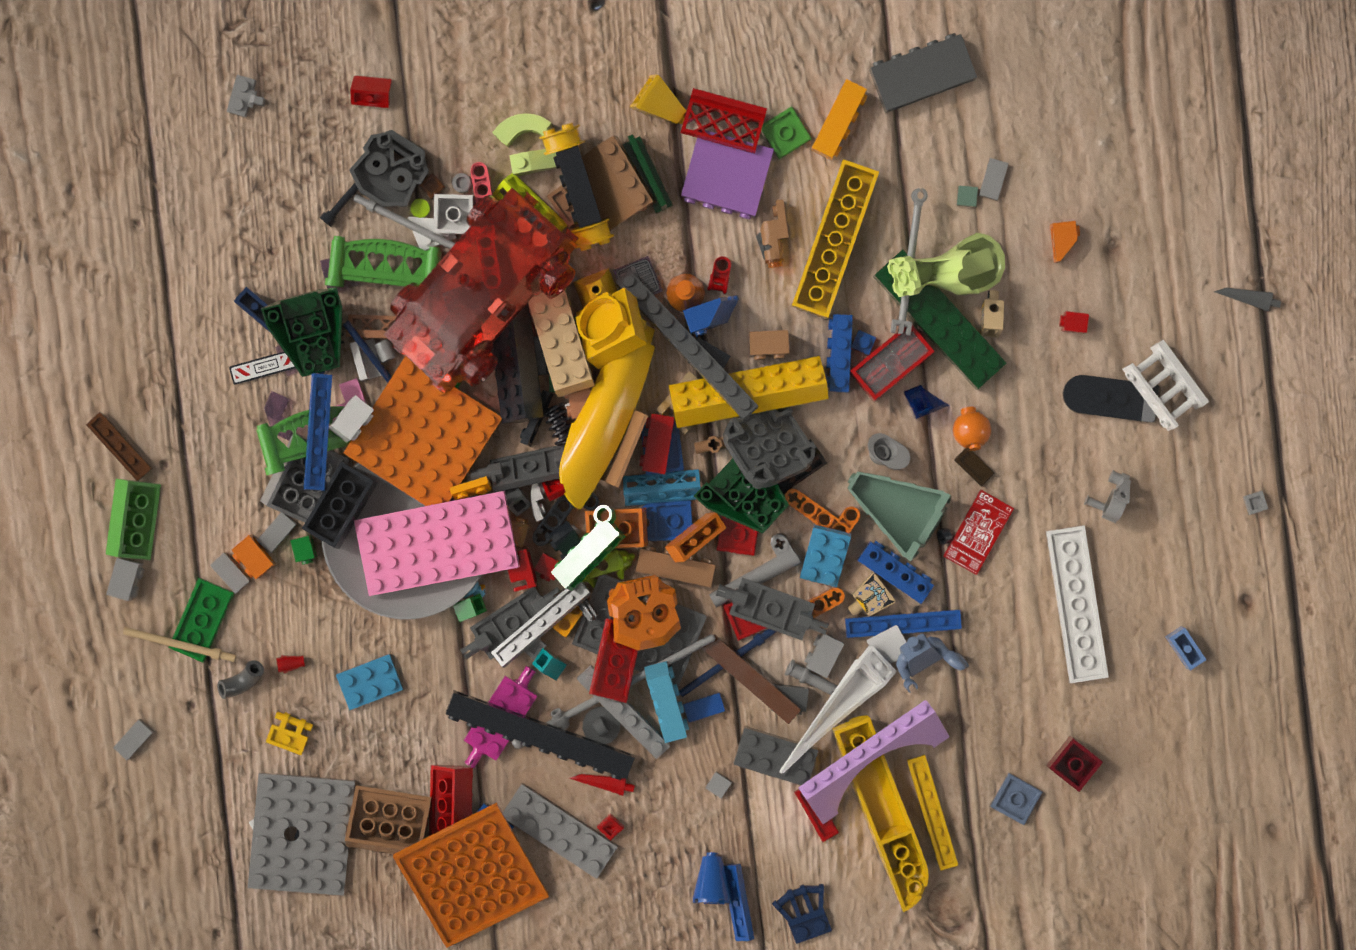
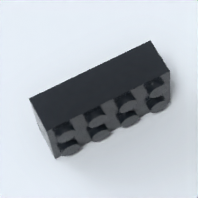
M340 462L302 529L333 548L340 549L354 525V520H357L378 482L351 466Z

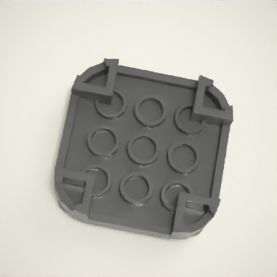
M790 407L754 413L745 420L734 417L729 421L722 438L727 450L745 478L756 489L773 486L804 472L813 462L816 446L814 442H809L792 416L793 410Z

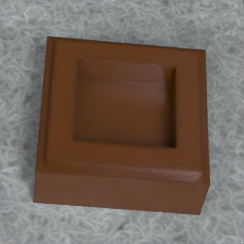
M434 173L419 185L431 200L434 199V194H440L446 188Z

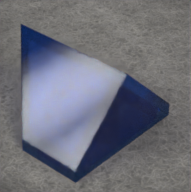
M922 385L904 391L914 419L949 406V404L924 389Z

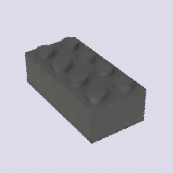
M744 726L733 764L803 785L810 780L819 750L817 747L812 746L786 772L780 773V769L799 742Z

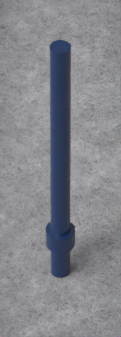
M767 629L762 634L758 633L753 637V640L735 652L742 657L756 646L760 647L765 643L766 639L777 631ZM720 664L715 665L679 690L680 695L684 697L724 668Z

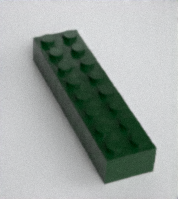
M902 249L894 258L907 256V253ZM888 262L873 278L900 306L901 297H898L897 293L893 290L894 278L889 274ZM926 285L919 294L909 296L907 315L975 390L984 385L1007 364L938 287Z

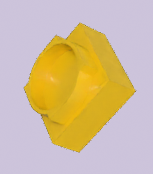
M622 288L613 294L606 292L591 300L582 310L576 313L577 317L575 318L579 334L582 338L586 360L598 369L647 344L637 298L626 288Z

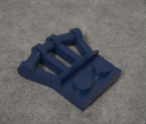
M819 884V886L799 885L800 888L789 889L779 900L772 902V905L788 921L796 944L832 931L823 908L824 884ZM808 893H818L817 909L813 910ZM803 895L809 912L804 914L800 913L795 897ZM789 900L796 914L793 918L782 907Z

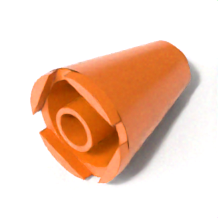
M680 274L670 281L666 294L670 305L674 309L683 312V310L701 305L704 300L705 290L702 282L697 277L691 274Z

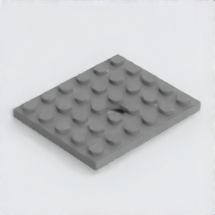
M271 773L258 774L248 888L344 896L349 849L345 844V836L354 797L355 780ZM290 826H294L299 830V837L294 841H289L284 836L285 829Z

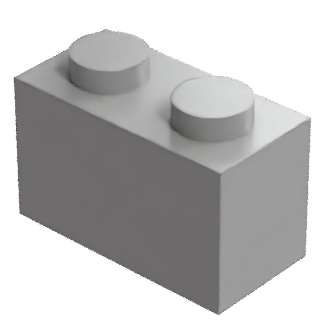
M121 557L116 558L106 595L126 601L136 598L139 587H137L138 579L141 580L144 573L143 563Z
M822 634L821 636L817 635L813 643L816 647L813 653H808L804 662L807 663L806 668L827 678L844 643L828 634Z

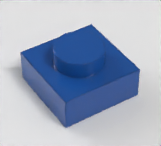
M858 330L851 348L869 355L876 337Z

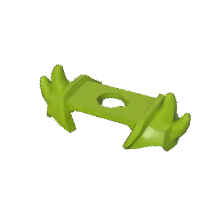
M614 548L611 551L612 553H609L604 558L608 562V568L604 571L595 568L582 582H589L595 588L597 579L593 578L618 571L616 573L617 576L623 579L624 571L632 566L635 555L628 553L626 550Z

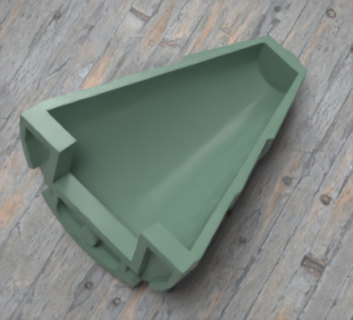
M864 472L853 473L848 480V490L866 514H870L881 531L887 535L902 556L909 561H912L919 554L918 549L924 548L947 510L946 503L949 504L952 497L941 490L917 486L913 483L892 480L891 477Z

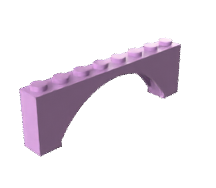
M925 700L798 788L822 824L839 814L837 810L845 790L855 776L870 762L891 750L908 745L926 744L932 745L935 748L948 739L949 735L936 712Z

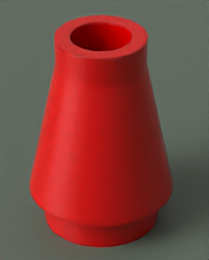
M281 655V657L276 658L278 673L283 672L285 674L305 667L303 655Z

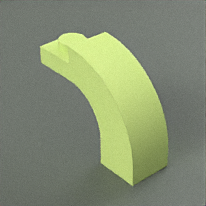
M529 113L517 114L501 122L492 133L509 147L523 133L533 132L543 136V131L549 130L552 127V123L539 115Z

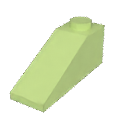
M546 149L509 155L513 175L521 176L556 169L553 159L554 156H557L556 152L544 155Z

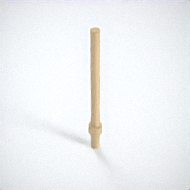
M127 627L123 630L124 635L211 656V659H223L231 662L236 660V655L222 652V649H211Z

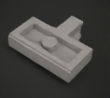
M240 75L236 76L226 112L246 118L249 107L253 108L254 104L264 107L266 99L256 96L257 91L254 90L256 80Z

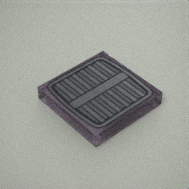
M649 256L613 270L617 280L630 270L653 295L663 292Z

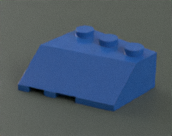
M738 295L721 297L683 310L690 334L695 335L697 338L707 334L706 330L728 323L739 300Z

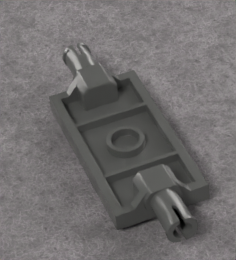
M565 444L490 460V465H487L486 468L471 470L472 480L487 476L488 479L492 480L494 492L558 479L560 478L559 468Z
M743 577L739 588H736V590L719 584L718 589L725 591V593L717 590L716 596L732 601L733 605L729 613L730 615L799 640H803L805 631L808 629L826 634L827 630L824 628H828L829 623L815 619L812 616L815 603Z
M532 587L470 627L475 636V641L460 649L462 654L470 650L464 657L469 659L481 650L485 651L490 660L493 659L494 656L491 652L558 595H554L560 591L559 588L556 587L542 596L536 587Z

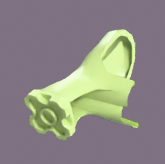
M975 233L963 239L946 253L935 258L915 259L911 256L890 259L887 267L889 274L894 278L892 286L898 297L919 294L926 285L936 286L951 291L956 295L979 294L1000 282L1005 270V254L1000 244L991 236Z

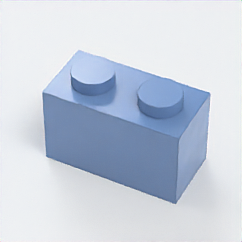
M1180 626L1165 636L1186 669L1191 671L1206 661V658L1185 627Z

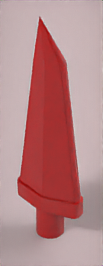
M579 774L569 778L621 796L624 795V791L634 793L635 785L626 783L624 778L618 780L611 776Z

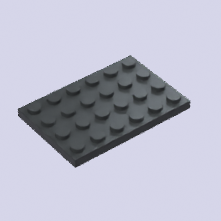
M608 575L599 576L589 600L598 617L594 621L589 622L585 615H583L572 642L573 645L598 654L605 620H614L613 617L609 616L607 605L609 591L612 588L615 589L618 582L623 581ZM640 596L637 598L642 602L644 596ZM677 604L675 609L681 629L665 645L638 650L634 669L641 672L645 670L644 667L654 665L696 643L707 615ZM657 609L656 615H659L661 610ZM633 615L628 617L629 622L633 620ZM692 653L668 666L673 668L675 678H672L673 685L677 684L679 687Z

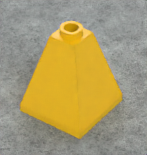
M657 74L650 75L630 105V108L674 124H682L686 115L685 108Z
M609 268L573 282L583 308L591 300L606 292L610 294L617 292ZM599 287L598 293L592 292L594 288Z

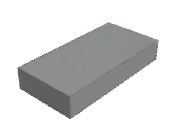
M992 158L989 159L979 196L998 200L1009 163Z
M281 512L259 537L257 542L270 553H273L297 524Z
M225 552L210 565L235 594L251 581Z
M139 719L113 748L122 757L129 760L154 731Z

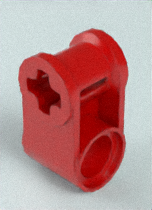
M721 256L715 260L712 274L710 275L708 291L712 289L726 294L731 270V262L727 257ZM720 260L728 262V268L724 271L717 268V263Z

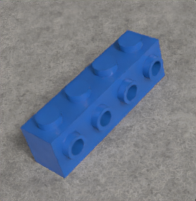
M833 314L832 318H829L828 330H831V338H828L827 349L831 350L830 357H827L826 368H830L829 376H826L828 392H849L853 315Z
M876 540L874 543L869 541L857 561L922 604L934 587L931 583L932 579L924 573L921 576L915 572L916 568L908 562L906 565L899 561L900 557L892 551L890 554L883 550L885 546Z

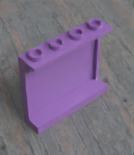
M705 130L706 133L709 135L716 134L714 132ZM724 135V137H725L727 140H730V141H731V140L735 139V138H732V137H729V136H725V135ZM697 138L681 197L685 198L684 202L690 204L700 202L703 203V207L708 209L718 207L721 208V212L732 215V212L740 214L739 217L750 220L751 217L755 218L774 149L757 145L754 154ZM743 141L745 145L753 147L754 143Z

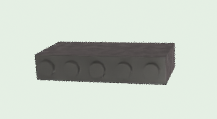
M955 33L945 36L943 41H931L927 43V47L922 49L919 46L908 50V54L903 56L899 53L891 56L889 61L879 60L872 64L873 67L869 70L885 113L972 82L977 78L961 34L956 36Z

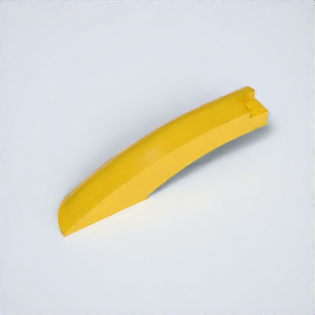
M643 319L642 323L647 344L601 368L595 381V386H593L577 419L571 424L560 462L559 476L560 483L564 485L566 491L564 495L577 509H582L608 467L640 397L655 349L651 345L655 330L647 326V321Z
M857 716L848 719L849 721L832 728L842 757L876 734L869 716ZM883 754L865 766L851 783L901 909L905 912L915 906L922 898V894L928 885V867Z

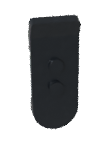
M1078 375L1069 379L1064 385L1062 391L1063 401L1073 412L1154 423L1157 420L1156 414L1131 381ZM1156 385L1152 389L1160 398L1161 387Z

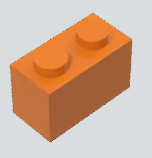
M248 535L231 549L234 553L232 555L239 564L242 562L246 567L245 572L250 578L259 579L276 565V562L253 535Z

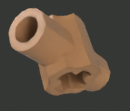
M716 436L709 437V440L694 443L696 454L709 451L717 453L719 449L726 448L723 438H717ZM715 439L716 442H719L720 446H717V450H713L712 447L708 446V443H711L710 440Z

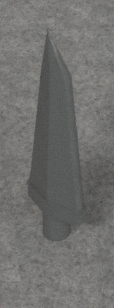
M1227 287L1214 291L1264 311H1269L1270 306L1280 308L1281 300L1272 299V292Z

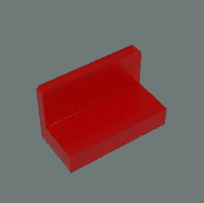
M354 76L350 88L351 105L389 108L392 79Z

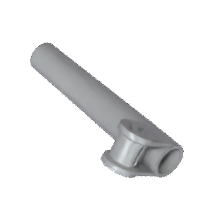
M775 534L771 538L770 543L777 557L725 586L735 590L736 588L738 589L742 577L762 584L801 562L787 538L783 534ZM777 539H780V541L784 540L781 548L778 545L774 546L777 544ZM717 590L709 594L716 608L730 601L716 596Z

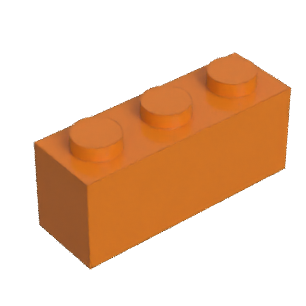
M706 513L667 544L665 548L674 562H685L726 529V526L717 513Z

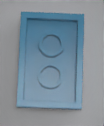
M814 524L800 578L837 587L851 534Z
M390 654L336 674L349 711L404 690Z

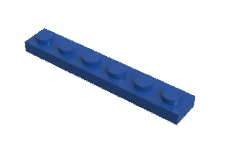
M313 373L311 377L304 478L305 490H325L332 375Z
M960 609L845 618L846 638L876 636L895 625L898 626L902 634L962 629Z

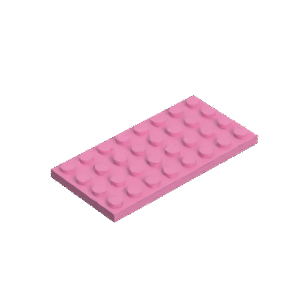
M505 491L354 520L369 596L520 567Z

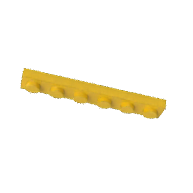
M924 754L907 759L939 870L942 871L958 866L926 756Z

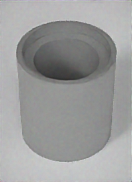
M390 339L374 345L382 363L397 357Z

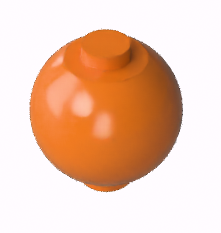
M976 407L962 408L960 410L961 415L956 418L953 424L954 438L959 445L970 449V451L980 450L981 446L985 445L990 438L991 424L984 414L976 412Z

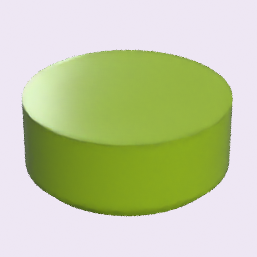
M416 199L411 204V212L415 217L425 218L430 213V205L424 199Z

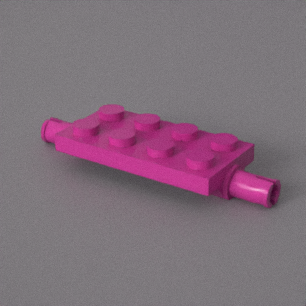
M526 665L518 680H512L505 675L488 702L526 715L537 698V695L531 692L527 686L534 674H536V671L534 669L530 671V667ZM479 726L477 728L471 727L464 741L470 744L473 750L465 760V763L475 769L477 763L485 754L497 760L509 740L502 738L503 735L499 733L495 735L489 734L484 731L485 728Z

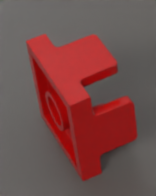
M529 548L517 551L521 558L519 560L520 567L508 569L509 578L512 583L526 580L527 582L525 585L514 587V592L538 585Z

